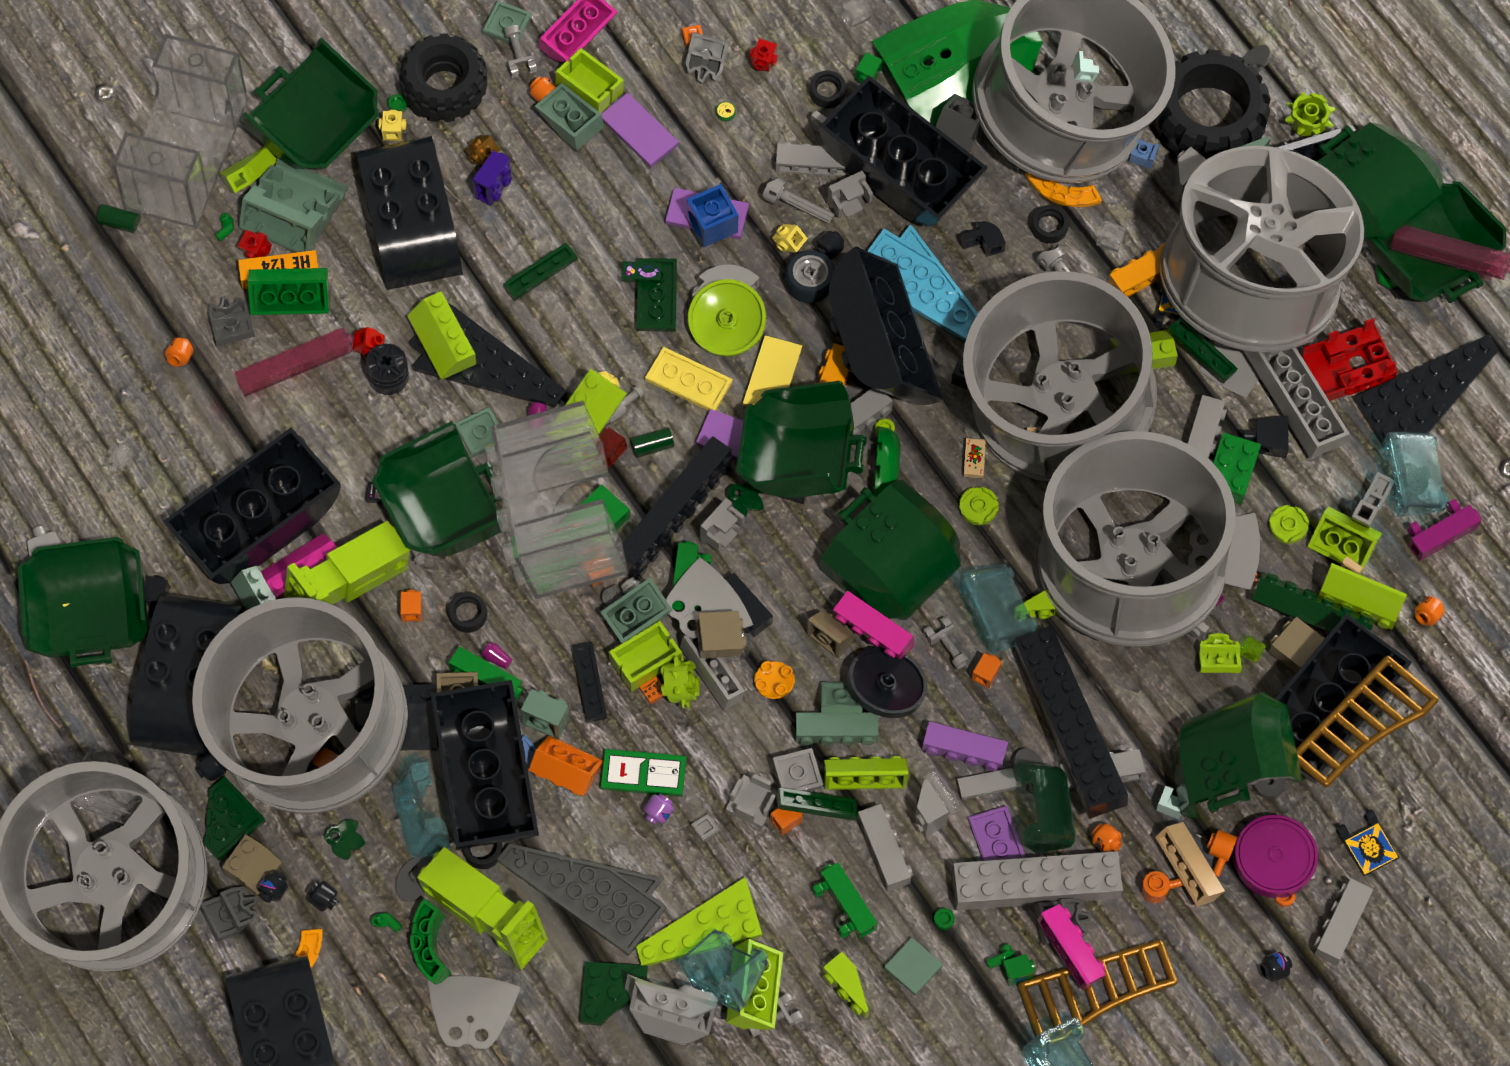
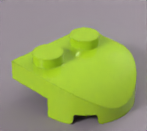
M1210 634L1208 639L1200 643V672L1241 673V647L1239 642L1229 639L1227 634Z

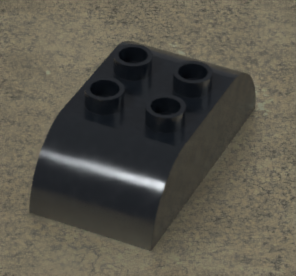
M870 76L819 126L820 136L825 147L849 174L854 175L863 171L866 176V183L872 192L909 220L924 226L937 224L988 168Z
M432 136L355 151L386 289L391 290L463 275L454 224Z
M855 246L844 255L836 266L829 286V302L834 317L830 319V325L836 336L843 341L845 351L841 354L843 364L863 384L917 405H930L942 401L943 397L898 264Z
M291 427L163 520V523L214 583L227 584L231 583L241 570L260 566L314 526L334 504L339 495L341 483Z
M163 593L160 596L153 613L133 694L130 715L131 745L195 756H203L210 752L198 732L193 714L192 697L195 675L199 663L212 640L229 622L246 611L244 605Z
M1346 613L1275 698L1287 705L1296 749L1385 656H1390L1407 671L1412 661ZM1389 666L1381 672L1396 687L1403 679ZM1375 679L1367 686L1385 702L1392 694ZM1362 693L1354 700L1373 717L1380 710L1377 705ZM1349 707L1341 714L1361 732L1368 725L1364 719ZM1336 721L1328 727L1332 733L1349 747L1356 739ZM1322 734L1314 742L1336 761L1344 754ZM1309 748L1301 755L1323 776L1332 769ZM1300 767L1303 776L1314 784L1318 783L1317 780Z
M512 680L431 693L456 850L539 836Z
M308 954L225 976L246 1066H336Z

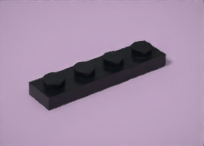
M593 643L572 645L587 723L607 719Z

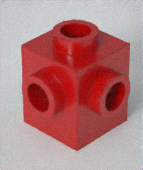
M759 38L756 47H752L750 51L751 66L759 71L769 72L771 66H775L777 62V44Z
M246 229L237 247L245 253L246 257L257 258L267 256L270 253L272 244L267 240L268 236L259 231L256 234Z
M369 327L355 331L352 349L367 357L374 347L384 344L385 335Z

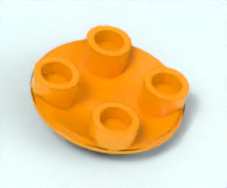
M765 661L757 670L754 683L757 691L762 696L769 699H779L791 692L795 683V677L790 666L782 662Z

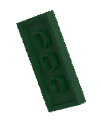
M638 258V262L662 263L661 283L638 282L637 331L676 332L677 259Z

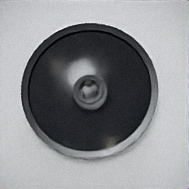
M873 647L860 652L853 659L847 673L848 688L857 703L867 711L886 718H901L914 713L923 703L927 693L926 676L919 664L907 654L900 660L897 657L893 659L884 653L885 649L882 647Z

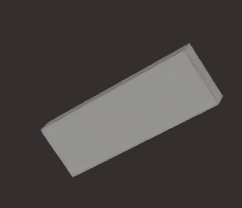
M1013 768L957 779L961 800L1022 787L1021 781L1015 779Z

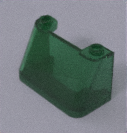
M1031 763L1014 765L1017 780L1023 784H1033L1038 823H1032L1024 830L1025 846L1037 854L1071 847L1075 842L1076 835L1066 772L1055 766Z

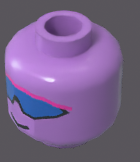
M661 793L659 795H652L643 808L647 814L645 818L654 825L657 822L664 824L674 811L673 802Z

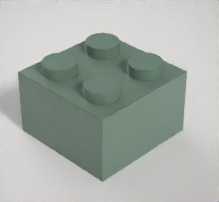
M531 689L521 708L522 725L559 740L569 722L568 705L562 699H553L541 690L535 691Z

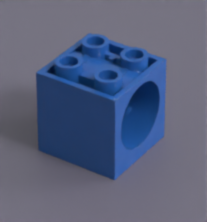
M722 184L686 199V217L703 248L738 233L739 215Z

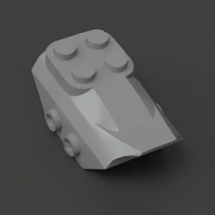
M629 974L627 975L625 989L631 1001L629 1011L643 1033L680 1045H686L710 1034L718 1006V999L713 993L701 991L689 985L674 989L650 983Z

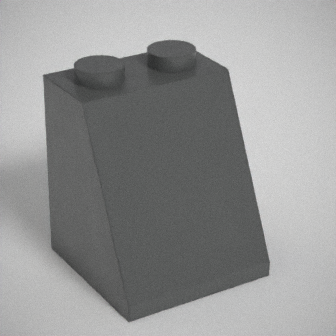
M954 94L944 105L936 128L968 152H970L981 129L979 117L977 118L972 101Z

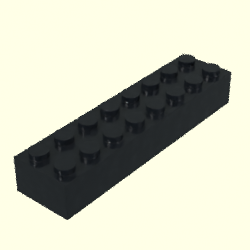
M714 436L709 439L615 551L616 569L635 580L638 576L642 577L645 574L648 564L650 562L653 563L658 558L659 551L670 544L674 533L681 531L684 521L694 515L695 508L699 503L702 505L706 501L710 490L717 488L720 478L730 472L732 468L731 448Z

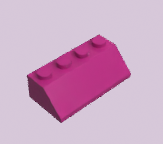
M577 0L540 37L538 48L553 60L564 63L566 61L569 62V58L580 48L583 49L618 11L604 0Z
M322 533L261 571L276 600L284 598L287 566L295 563L298 568L307 565L309 569H312L326 561L327 553L337 548L330 538Z
M849 591L844 594L833 609L835 619L843 625L845 623L850 625L854 633L859 636L863 634L869 638L868 642L875 647L881 646L885 649L884 653L893 659L897 657L900 660L915 646L912 634Z
M1059 904L1042 912L1037 921L1083 991L1104 978L1106 975L1104 971L1106 969L1100 960L1097 961L1093 956L1094 950L1088 942L1085 943L1082 939L1083 933L1078 925L1074 926L1070 918L1072 917L1066 907L1062 908Z

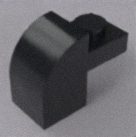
M986 221L977 222L976 230L965 231L961 234L960 240L962 249L981 244L986 257L1005 251L1006 242L1000 229Z

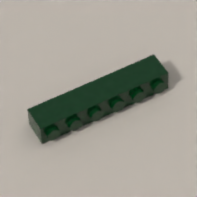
M1263 573L1252 597V600L1292 617H1298L1300 620L1328 632L1334 629L1346 613L1370 631L1375 623V620L1369 614H1359L1353 611V608L1350 606H1341L1334 603L1335 601L1331 598L1319 597L1310 589H1300L1295 583L1279 580L1278 576L1272 573Z

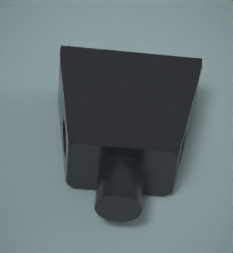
M1288 416L1256 420L1254 430H1243V439L1261 444L1259 454L1286 458L1289 451Z

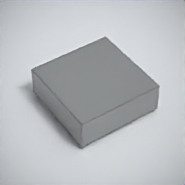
M709 814L691 824V828L702 843L720 832V829Z

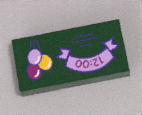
M623 261L622 282L661 283L662 263Z

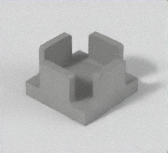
M860 171L828 186L827 205L830 210H834L838 218L842 216V212L846 218L862 212L863 207L857 198L863 195L868 203L872 202L873 192L866 183L864 172Z
M726 498L700 526V542L705 546L709 544L717 551H720L721 546L726 548L737 536V532L732 527L736 523L742 526L745 516L732 506V502Z
M812 748L773 758L778 788L812 793L814 790L823 788Z
M753 774L751 778L743 775L742 779H738L730 795V802L726 807V812L763 829L777 802V790L771 787V781L756 774Z

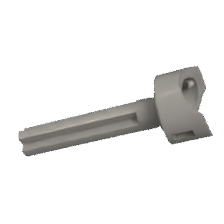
M774 177L771 182H768L762 194L766 201L775 205L781 199L830 224L835 213L785 190L786 181L778 177Z
M1056 244L1053 250L1043 251L1037 257L1038 262L1046 271L1054 269L1055 271L1070 272L1064 262H1062L1066 257V253L1058 244Z

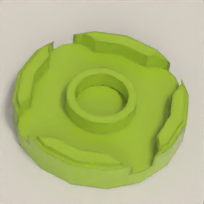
M985 487L969 488L960 498L959 510L961 516L973 525L988 524L994 520L998 513L999 504L997 496Z
M1290 505L1278 507L1272 513L1269 520V530L1272 536L1285 544H1294L1301 541L1308 531L1309 520L1306 513L1298 507L1294 508L1290 507Z

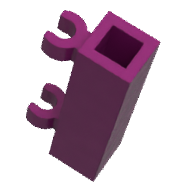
M1453 499L1448 502L1449 505L1446 507L1451 516L1423 532L1416 521L1409 525L1410 528L1407 531L1412 538L1408 547L1420 562L1477 529L1481 522L1479 512L1473 509L1471 505L1461 509L1457 500Z

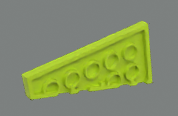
M746 877L637 945L636 950L641 966H651L740 943L748 939L762 937V931Z

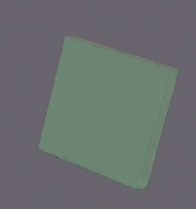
M497 1L482 30V34L512 44L511 39L506 38L504 29L512 25H518L520 30L518 40L520 42L532 17V13Z
M490 407L455 423L458 434L472 458L507 442V437Z
M821 682V713H862V706L851 695L847 682Z
M911 938L884 966V969L916 996L943 967V964L916 940Z

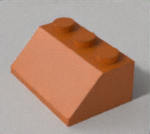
M549 735L536 749L528 771L533 772L537 777L552 781L556 786H563L576 795L584 796L593 784L604 761Z

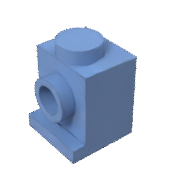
M1137 139V146L1132 151L1129 162L1151 169L1158 153L1159 144L1154 145Z

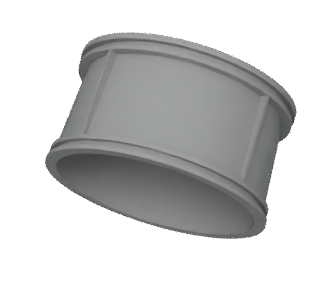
M1017 0L1005 18L1000 35L989 45L978 62L972 91L977 118L979 117L980 125L995 148L1010 162L1024 171L1043 179L1062 183H1081L1096 180L1114 172L1128 160L1132 151L1137 146V139L1142 137L1144 129L1160 115L1167 105L1174 88L1175 59L1172 46L1162 25L1154 14L1139 0ZM1043 30L1060 31L1061 38L1057 55L1040 75L1033 74L1011 57L1010 43L1019 37ZM1082 38H1086L1100 46L1118 63L1129 82L1128 86L1100 85L1095 81L1074 80V70L1071 68ZM1027 91L1035 98V100H1036L1038 103H1036V102L1033 100V98L1027 93ZM1094 106L1102 109L1134 112L1132 124L1115 129H1093Z
M1243 146L1225 150L1200 164L1187 181L1181 199L1180 222L1170 233L1163 247L1160 259V275L1163 288L1179 315L1197 331L1216 342L1251 352H1278L1296 348L1318 336L1328 326L1334 316L1340 297L1341 281L1350 272L1362 249L1364 240L1362 215L1356 200L1344 183L1327 168L1306 156L1271 146ZM1236 215L1238 222L1231 241L1214 255H1209L1202 246L1194 225L1217 216ZM1306 242L1314 250L1323 263L1327 276L1322 274L1298 246ZM1248 248H1251L1272 261L1281 263L1297 286L1295 288L1262 286L1230 273L1229 269Z
M1067 271L1046 272L1028 276L1010 284L993 296L980 310L970 327L965 341L963 367L967 387L972 396L975 423L981 438L986 440V446L1012 470L1032 479L1049 482L1059 464L1083 444L1118 432L1149 431L1157 405V386L1152 368L1150 334L1143 316L1125 294L1111 284L1090 275ZM1068 321L1095 326L1115 337L1120 342V345L1095 359L1059 361L1056 323ZM1028 330H1034L1040 358L1032 385L1027 387L991 381L989 379L991 368L1003 349L1019 335ZM1137 366L1140 375L1138 382L1127 401L1113 414L1106 408L1095 382L1109 379ZM991 400L1020 403L1046 414L1048 420L1039 433L1029 432L1004 420L987 402ZM1082 412L1085 413L1094 426L1080 432L1059 435Z
M1145 431L1118 432L1102 436L1078 447L1059 464L1048 483L1044 497V521L1038 552V571L1044 591L1048 590L1046 591L1047 596L1060 616L1070 625L1092 638L1114 645L1136 647L1152 646L1177 639L1201 624L1213 611L1222 594L1229 549L1236 522L1234 499L1230 487L1219 469L1204 454L1183 441L1170 436ZM1124 490L1144 491L1169 499L1170 503L1151 521L1123 528L1121 526L1115 527L1101 500V495ZM1079 507L1084 510L1097 530L1101 558L1098 560L1077 562L1066 550L1058 536V532L1065 520ZM1193 517L1204 530L1212 553V557L1199 569L1181 563L1162 542V540L1169 537ZM1158 574L1169 582V584L1151 586ZM1103 578L1123 580L1128 582L1129 586L1114 583Z
M283 598L262 603L243 612L229 622L212 640L199 663L195 675L192 697L193 714L198 732L205 746L217 761L233 774L238 783L248 793L264 804L278 810L299 814H316L332 811L351 804L371 791L385 777L402 748L407 729L408 710L405 691L396 670L389 660L377 649L371 636L355 618L344 610L324 601L310 598ZM325 640L340 643L360 653L364 657V661L338 679L306 684L300 642ZM275 653L284 680L276 715L234 712L233 706L236 696L246 677L264 658ZM375 685L370 714L359 733L354 729L339 702L356 697L360 692ZM268 734L294 744L295 751L282 776L264 775L248 770L237 753L233 740L234 735ZM334 735L346 750L326 765L306 772L312 758L324 743Z
M96 761L73 763L56 768L43 774L26 786L13 799L0 819V910L7 922L24 940L37 949L53 955L70 965L101 972L122 971L144 965L171 949L186 934L199 913L208 877L207 856L201 834L189 813L179 802L160 789L151 780L132 769L113 763ZM99 791H122L138 795L142 798L140 805L123 826L91 842L87 830L71 804L72 800L80 796ZM165 814L169 816L177 838L179 863L176 878L156 871L131 848L142 840ZM51 819L69 844L73 881L28 889L26 868L29 852L39 830L47 820ZM137 884L168 899L160 914L147 928L130 940L121 943L122 917ZM66 902L103 905L104 912L101 921L98 950L80 951L64 944L44 927L37 917L38 911Z

